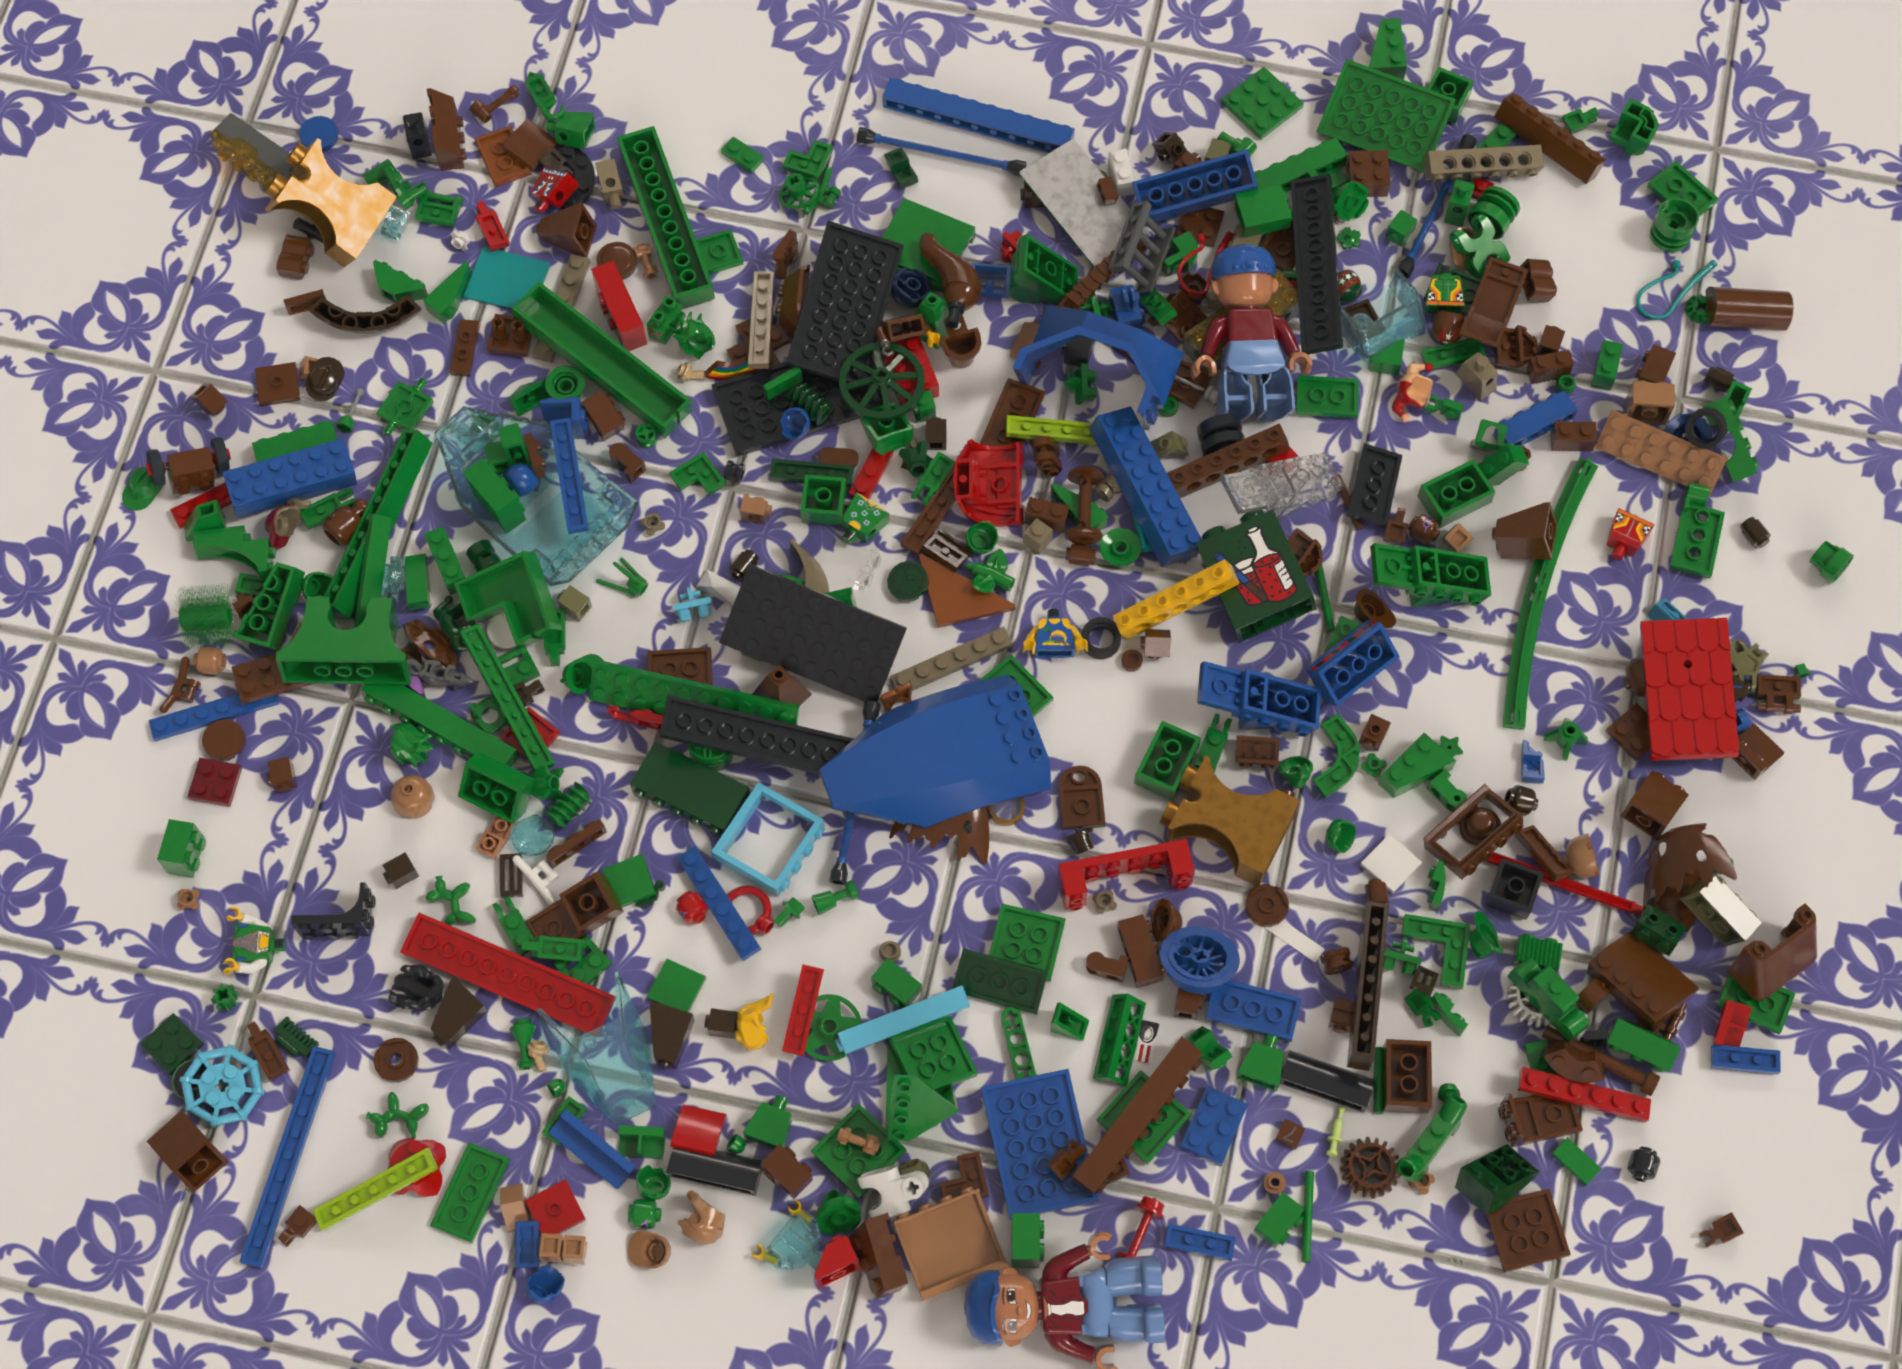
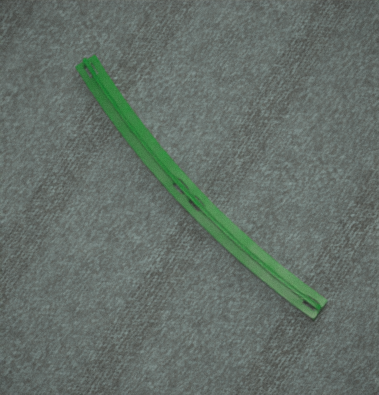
M1579 457L1553 511L1557 521V530L1552 560L1535 559L1530 573L1511 651L1504 702L1503 728L1520 730L1525 728L1529 681L1541 615L1554 568L1567 532L1586 489L1598 468L1597 465L1591 463V458L1585 460ZM1537 573H1540L1538 581L1535 582ZM1532 591H1533L1534 596H1533V599L1530 600V597H1531V594H1532ZM1511 713H1514L1513 721H1511Z

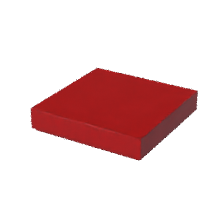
M528 706L526 710L548 748L560 735V731ZM508 727L500 736V739L515 748L517 753L527 760L510 727Z

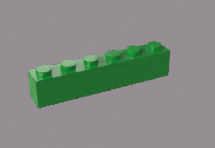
M1336 137L1331 140H1325L1320 145L1313 148L1309 147L1300 154L1291 155L1282 162H1275L1264 170L1255 171L1258 189L1281 184L1283 191L1288 192L1291 190V181L1306 178L1307 171L1313 168L1318 175H1321L1337 166L1340 168L1346 166L1348 154Z

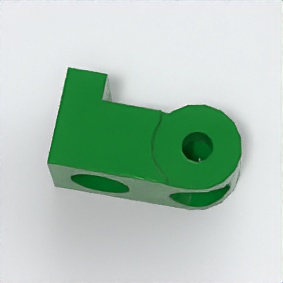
M1444 769L1429 782L1427 789L1447 810L1453 812L1467 800V797L1463 791L1456 789L1449 781L1451 774Z

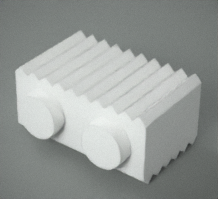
M1128 150L1110 151L1108 155V168L1111 179L1115 184V190L1120 197L1133 195L1135 192L1132 182L1136 181L1130 163Z

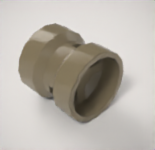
M1110 473L1104 477L1102 483L1094 487L1095 493L1105 502H1109L1113 498V494L1121 490L1113 474Z

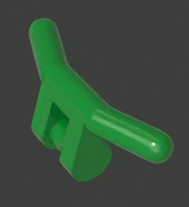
M827 167L825 169L819 195L811 204L803 208V214L808 215L818 205L827 209H833L835 199L839 198L841 191L837 187H828L832 168Z

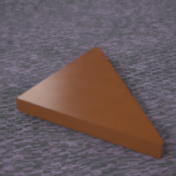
M922 553L919 554L920 564L928 574L929 585L927 590L938 628L1016 610L1015 604L993 592L983 593L976 590L971 584L972 581L953 572Z

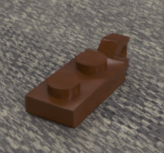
M255 1021L247 1025L252 1037L248 1038L249 1045L269 1081L271 1082L290 1071L271 1034L266 1029L261 1031Z

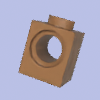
M1458 523L1441 540L1453 552H1460L1474 537Z

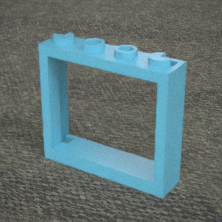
M758 782L711 851L714 860L779 897L781 892H784L790 886L791 881L789 880L793 874L797 875L802 867L801 862L804 857H809L814 849L813 844L816 839H821L822 833L825 830L824 820ZM764 797L812 824V827L776 881L727 854Z

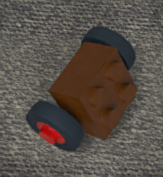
M222 437L211 439V451H209V447L167 454V462L161 459L158 449L147 451V464H145V467L154 487L166 484V470L173 495H185L196 490L206 491L214 487L215 468L218 474H223L222 472L230 470L229 460H231V456Z

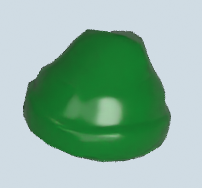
M1293 756L1283 760L1278 770L1290 786L1303 788L1313 772V764L1305 757Z

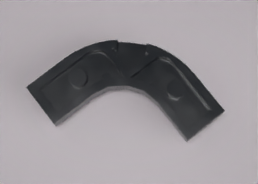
M563 145L558 150V153L566 160L564 164L574 172V179L579 184L577 189L561 206L562 209H566L578 203L584 204L589 199L595 187V171L591 160L579 148Z

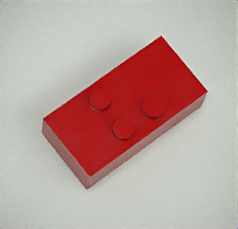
M614 261L592 268L591 271L598 293L597 296L601 303L600 308L603 314H607L609 317L607 323L610 330H615L621 345L628 351L647 345L643 323Z

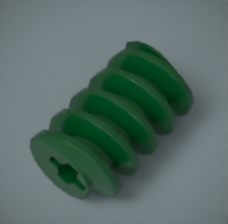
M807 383L793 387L787 395V401L792 402L794 407L804 409L812 421H816L817 425H821L827 419L832 403L827 402L824 405L826 399L821 397L818 400L820 394L818 392L813 394L814 389L812 387L807 389Z

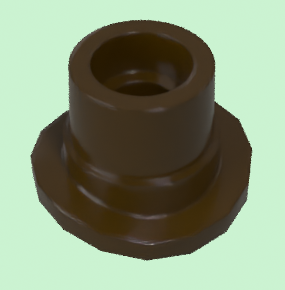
M1076 828L1074 829L1075 833L1065 839V842L1070 841L1073 844L1077 854L1094 848L1090 838V832L1094 831L1093 828L1082 830Z

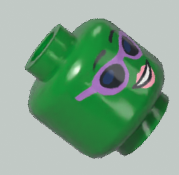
M636 1199L633 1204H629L628 1222H631L633 1228L653 1229L656 1222L661 1221L662 1209L657 1208L655 1200Z

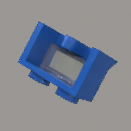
M971 264L980 276V296L1009 298L1010 265Z

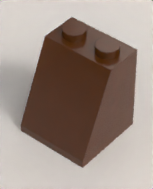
M1545 502L1497 519L1496 527L1492 529V539L1496 541V550H1499L1502 559L1552 560L1557 521L1551 503Z
M1652 770L1631 798L1620 817L1656 840L1661 836L1689 794L1681 786L1669 782L1663 774Z
M182 1110L146 1141L170 1170L193 1193L229 1162Z

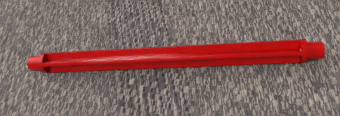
M1495 852L1486 861L1498 866L1503 858L1543 872L1541 882L1630 914L1634 913L1641 916L1644 908L1634 901L1568 878L1554 882L1543 869Z

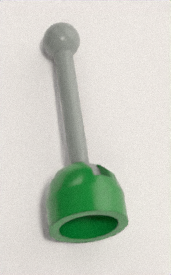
M362 388L356 390L357 395L348 416H342L336 425L342 432L351 433L354 428L352 415L360 396L364 395Z

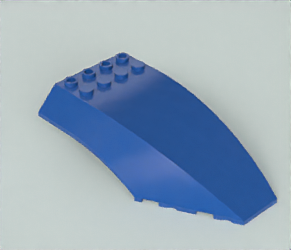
M1008 675L946 689L886 711L819 769L833 810L849 811L857 815L862 813L886 821L895 820L901 824L920 825V828L925 829L944 820L982 807L1051 789L1050 759L1021 685Z

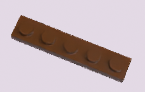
M955 464L900 543L902 548L919 556L923 545L932 537L956 502L953 484Z

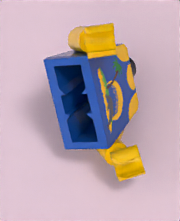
M1049 609L1047 611L1048 619H1040L1039 625L1033 626L1023 642L1022 650L1023 653L1026 650H1031L1032 654H1035V658L1075 657V650L1076 654L1079 653L1080 649L1088 652V642L1082 638V635L1074 625H1070L1069 619L1060 618V610Z

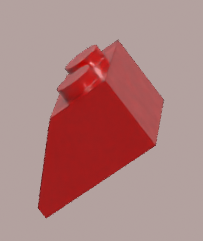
M841 1235L835 1236L825 1246L814 1275L818 1289L860 1269L858 1258L847 1235L844 1237Z

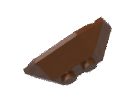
M808 264L785 277L783 285H779L777 296L781 297L780 302H777L776 314H779L778 322L792 338L794 337L808 289L810 265Z

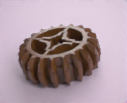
M1366 1137L1365 1144L1360 1138L1356 1141L1357 1146L1354 1143H1350V1150L1345 1149L1343 1152L1346 1157H1341L1340 1162L1344 1165L1339 1168L1340 1172L1346 1173L1341 1177L1342 1180H1350L1346 1187L1351 1188L1355 1186L1354 1194H1357L1359 1190L1363 1191V1198L1366 1197L1367 1192H1370L1371 1199L1376 1197V1192L1380 1197L1384 1196V1190L1390 1193L1392 1191L1391 1185L1396 1186L1398 1183L1395 1178H1400L1401 1176L1396 1171L1397 1163H1394L1399 1159V1155H1391L1394 1147L1387 1150L1385 1148L1387 1146L1386 1141L1379 1145V1138H1375L1374 1142L1371 1143L1370 1137ZM1365 1151L1375 1152L1372 1157H1365L1363 1155L1360 1157L1357 1155ZM1381 1157L1387 1164L1388 1174L1384 1172L1385 1169L1379 1164ZM1373 1160H1376L1373 1165L1374 1168L1371 1170V1172L1369 1171V1173L1365 1175V1173L1367 1172L1366 1168L1370 1164H1372ZM1353 1162L1361 1170L1360 1179L1354 1173ZM1369 1178L1383 1180V1182L1378 1184L1365 1183Z

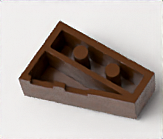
M888 1212L865 1220L849 1236L852 1248L859 1259L860 1268L865 1272L869 1281V1288L877 1299L899 1292L908 1284L901 1256H896L892 1243L896 1241L895 1235L890 1234L886 1222L890 1220Z

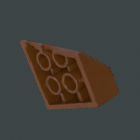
M428 88L427 96L431 104L429 112L432 124H434L431 125L434 150L440 169L445 171L464 168V160H467L466 149L462 148V144H465L464 132H461V127H464L463 117L458 115L454 97Z

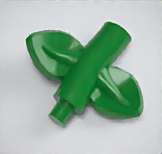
M1002 549L993 552L985 564L979 562L976 564L967 563L966 569L975 576L971 584L976 590L983 593H991L996 585L1007 591H1011L1015 578L1005 573L1008 569V560Z

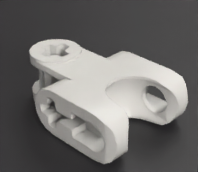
M897 1165L865 1172L857 1178L860 1188H873L881 1195V1203L874 1205L868 1211L869 1218L887 1212L889 1217L911 1210L909 1200L919 1198L929 1186V1179L924 1172L913 1171L900 1175Z

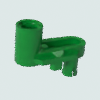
M389 159L363 174L368 185L377 182L380 185H384L388 182L405 210L414 206L417 198L429 192L423 181L414 187L411 186L408 180L403 182L402 175L399 171L397 172Z

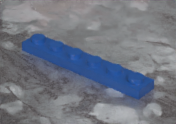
M564 418L550 421L568 534L589 531L571 419Z
M239 693L150 719L149 724L153 739L156 742L209 726L217 720H229L279 705L277 695L242 705Z
M696 846L678 856L677 859L741 959L745 961L762 950Z

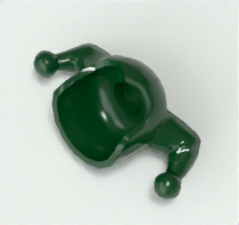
M446 596L444 601L433 610V615L439 621L440 629L449 638L453 649L456 652L468 651L460 637V631L476 624L474 622H467L461 603L447 608L454 600L452 596Z

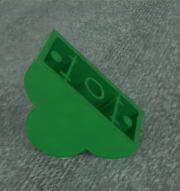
M1028 234L1019 237L1016 252L1012 255L1010 297L1022 303L1035 304L1046 301L1050 304L1059 305L1065 294L1069 293L1075 285L1077 286L1078 267Z

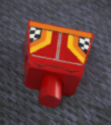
M1618 508L1606 543L1608 547L1613 548L1611 557L1617 561H1621L1625 554L1633 557L1649 537L1655 524Z

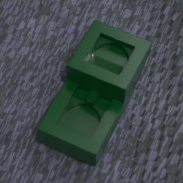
M902 147L884 154L888 167L900 189L918 182V177L912 169L909 158Z

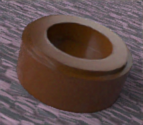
M1137 650L1126 651L1122 656V666L1129 672L1139 670L1143 663L1141 653Z

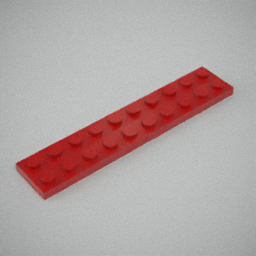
M420 912L400 953L597 1038L617 998L612 994Z

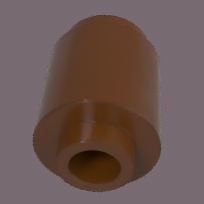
M1071 544V548L1067 547L1065 559L1069 560V564L1089 567V565H1094L1096 549L1087 545Z
M1381 879L1369 880L1368 884L1364 886L1366 901L1389 905L1386 883L1381 882Z

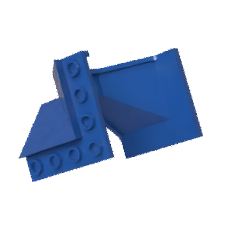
M1047 305L1033 344L1020 348L1013 365V370L1019 382L1029 385L1040 358L1083 336L1130 354L1146 385L1137 412L1141 413L1146 429H1150L1151 425H1155L1158 417L1157 408H1164L1184 352L1141 329L1085 310Z

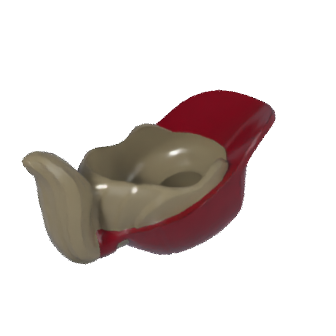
M291 498L284 506L278 507L269 513L264 527L270 534V546H274L276 549L286 546L290 536L294 534V530L300 522V510L307 509L311 501Z

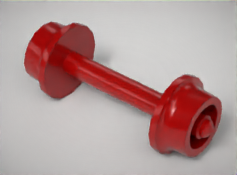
M1143 1196L1140 1204H1136L1135 1209L1141 1212L1143 1217L1128 1253L1116 1252L1115 1256L1117 1258L1136 1256L1151 1219L1163 1220L1164 1204L1157 1201L1156 1197Z

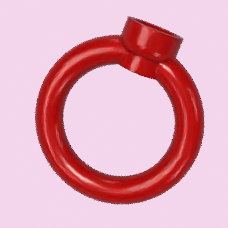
M741 886L729 892L727 896L731 902L737 897L746 894L754 895L761 901L763 914L748 929L752 935L761 932L763 935L768 934L775 922L770 918L772 906L766 893L754 886Z

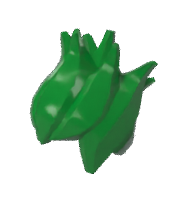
M691 311L686 321L681 316H678L680 329L672 330L671 332L676 334L673 337L678 340L679 346L684 353L693 355L699 360L704 352L714 349L716 344L715 337L710 328L704 324L702 313L698 315L696 321L692 319Z
M409 723L391 725L390 728L396 729L391 738L390 752L392 757L403 766H406V761L410 762L414 768L417 767V761L427 764L423 757L429 758V755L425 752L433 750V747L430 746L434 744L426 741L432 735L421 733Z

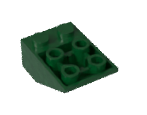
M1506 1144L1461 1167L1455 1188L1485 1214L1489 1215L1504 1207L1540 1171Z

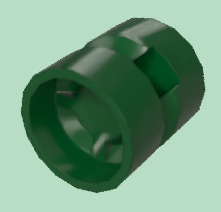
M480 540L471 545L466 551L470 562L475 565L476 572L501 561L489 540Z

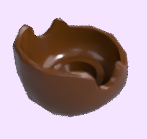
M1187 271L1182 276L1184 284L1192 291L1200 292L1206 287L1207 281L1200 276V273L1191 274L1190 271ZM1179 283L1178 289H1182L1193 302H1200L1207 295L1205 293L1202 296H1193L1187 293Z

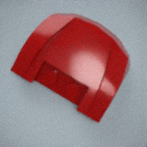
M972 439L967 441V444L955 461L953 484L956 501L968 519L976 522L986 521L994 526H1024V506L1022 505L1024 447L1020 442L1005 446L981 445Z

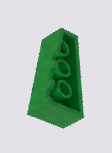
M276 562L262 585V591L254 598L252 602L254 604L248 614H245L242 618V624L239 629L235 630L231 637L279 651L305 572L296 567Z

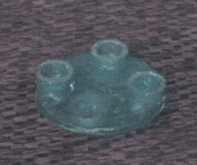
M538 814L522 819L511 830V840L514 848L526 856H537L546 852L551 847L555 836L550 822Z

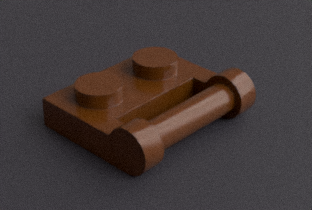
M789 229L773 252V259L776 261L775 276L779 280L785 279L787 269L799 257L797 233Z

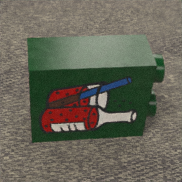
M1262 509L1249 511L1240 518L1241 524L1225 530L1224 526L1213 527L1203 533L1202 541L1196 543L1205 568L1225 559L1232 565L1239 580V585L1218 595L1239 643L1317 609L1313 593L1274 510L1266 513Z

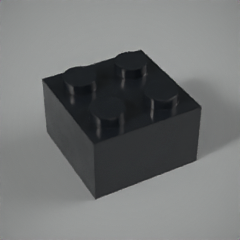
M1502 858L1497 866L1485 905L1527 920L1532 911L1544 873Z

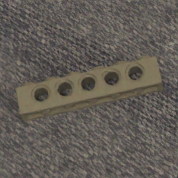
M1541 145L1428 151L1422 157L1425 180H1432L1433 182H1441L1444 179L1455 181L1457 179L1462 180L1463 178L1477 180L1482 177L1496 179L1506 175L1508 178H1514L1526 174L1527 177L1538 175L1544 168ZM1518 159L1522 160L1524 165H1521ZM1499 160L1503 161L1505 166H1502ZM1481 161L1484 162L1487 167H1483L1481 165ZM1462 162L1465 163L1468 166V168L1463 167ZM1443 163L1448 165L1449 170L1444 168Z

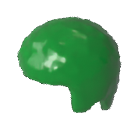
M320 571L306 575L301 583V591L304 598L307 600V596L324 597L333 576Z

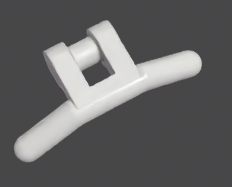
M515 855L512 859L513 862L532 882L547 904L550 906L555 903L556 900L547 887L559 878L558 872L551 869L547 859H544L534 869H531L519 855ZM542 871L547 876L544 880L539 877Z

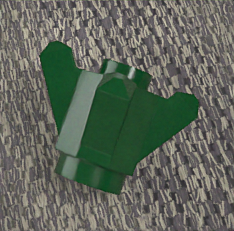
M922 440L917 444V447L900 449L898 455L903 459L901 468L908 470L914 477L923 476L927 471V465L932 460L927 455L928 443Z

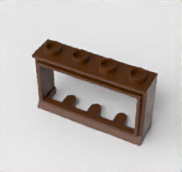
M1484 784L1423 838L1424 848L1435 858L1443 861V864L1463 880L1467 875H1472L1480 863L1489 860L1498 847L1502 848L1507 843L1508 838L1522 830L1523 814L1516 811ZM1483 799L1489 800L1509 818L1461 861H1458L1436 841L1439 838L1443 839L1447 835V831L1455 824L1459 825L1463 817L1470 811H1475Z

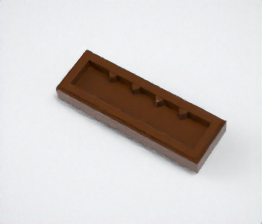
M459 320L449 371L450 375L471 377L480 321Z
M1534 825L1526 827L1518 834H1515L1518 841L1554 882L1572 875L1573 870Z

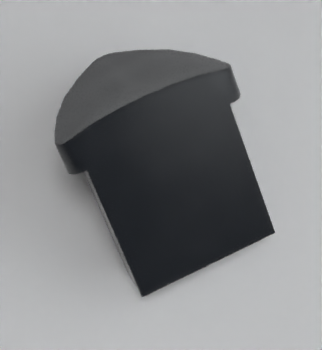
M1608 1030L1585 1031L1579 1041L1600 1052H1604L1609 1038Z

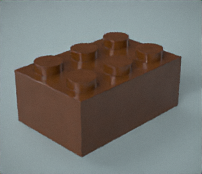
M1386 1039L1383 1045V1111L1428 1114L1432 1108L1431 1041Z

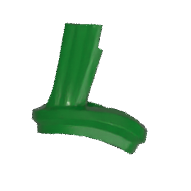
M488 696L474 706L470 702L468 703L472 720L486 733L492 735L507 724L493 697ZM487 709H494L498 712V718L493 723H485L482 720L483 712Z

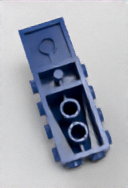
M1204 661L1200 664L1197 704L1231 712L1232 717L1239 718L1238 729L1277 728L1281 732L1289 731L1296 733L1297 736L1306 737L1319 729L1321 689L1249 669L1239 671Z

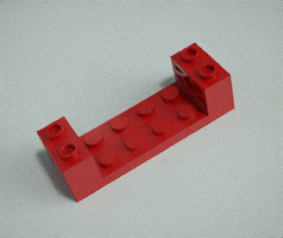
M1187 839L1059 863L1057 878L1064 909L1076 911L1086 906L1088 892L1085 880L1086 882H1094L1100 877L1115 878L1121 873L1135 874L1140 872L1141 869L1147 868L1156 870L1161 868L1162 865H1165L1171 889H1187L1189 885H1192L1195 873Z

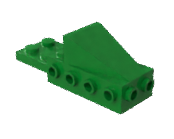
M1378 543L1370 546L1374 585L1406 590V594H1410L1412 607L1444 601L1469 603L1471 606H1477L1491 596L1487 557L1416 545L1410 549Z

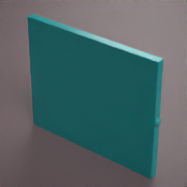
M483 246L463 297L512 310V307L537 282L544 284L551 263L501 250L491 252L489 247Z

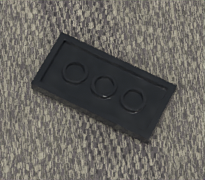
M1366 443L1362 445L1347 508V517L1386 528L1403 455Z

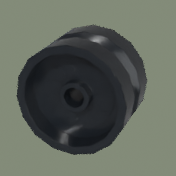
M1233 414L1213 416L1201 422L1197 427V435L1201 442L1203 457L1245 439L1242 433L1240 418Z

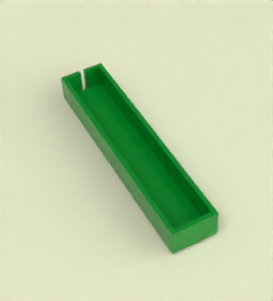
M537 282L512 307L513 320H518V323L519 320H522L527 331L573 367L579 369L583 375L643 422L653 425L656 432L662 437L666 438L677 427V422L681 423L692 412L691 399L541 282Z

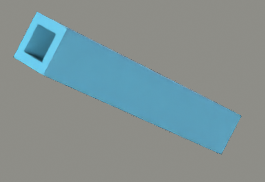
M959 986L837 1033L838 1039H835L839 1052L843 1051L846 1056L890 1039V1037L966 1010L970 1007L963 986Z

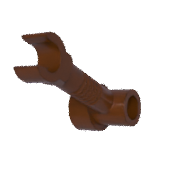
M511 85L503 95L489 105H485L481 100H477L470 106L469 110L483 123H487L492 118L491 112L505 102L515 99L520 95L517 92L519 89L515 85Z

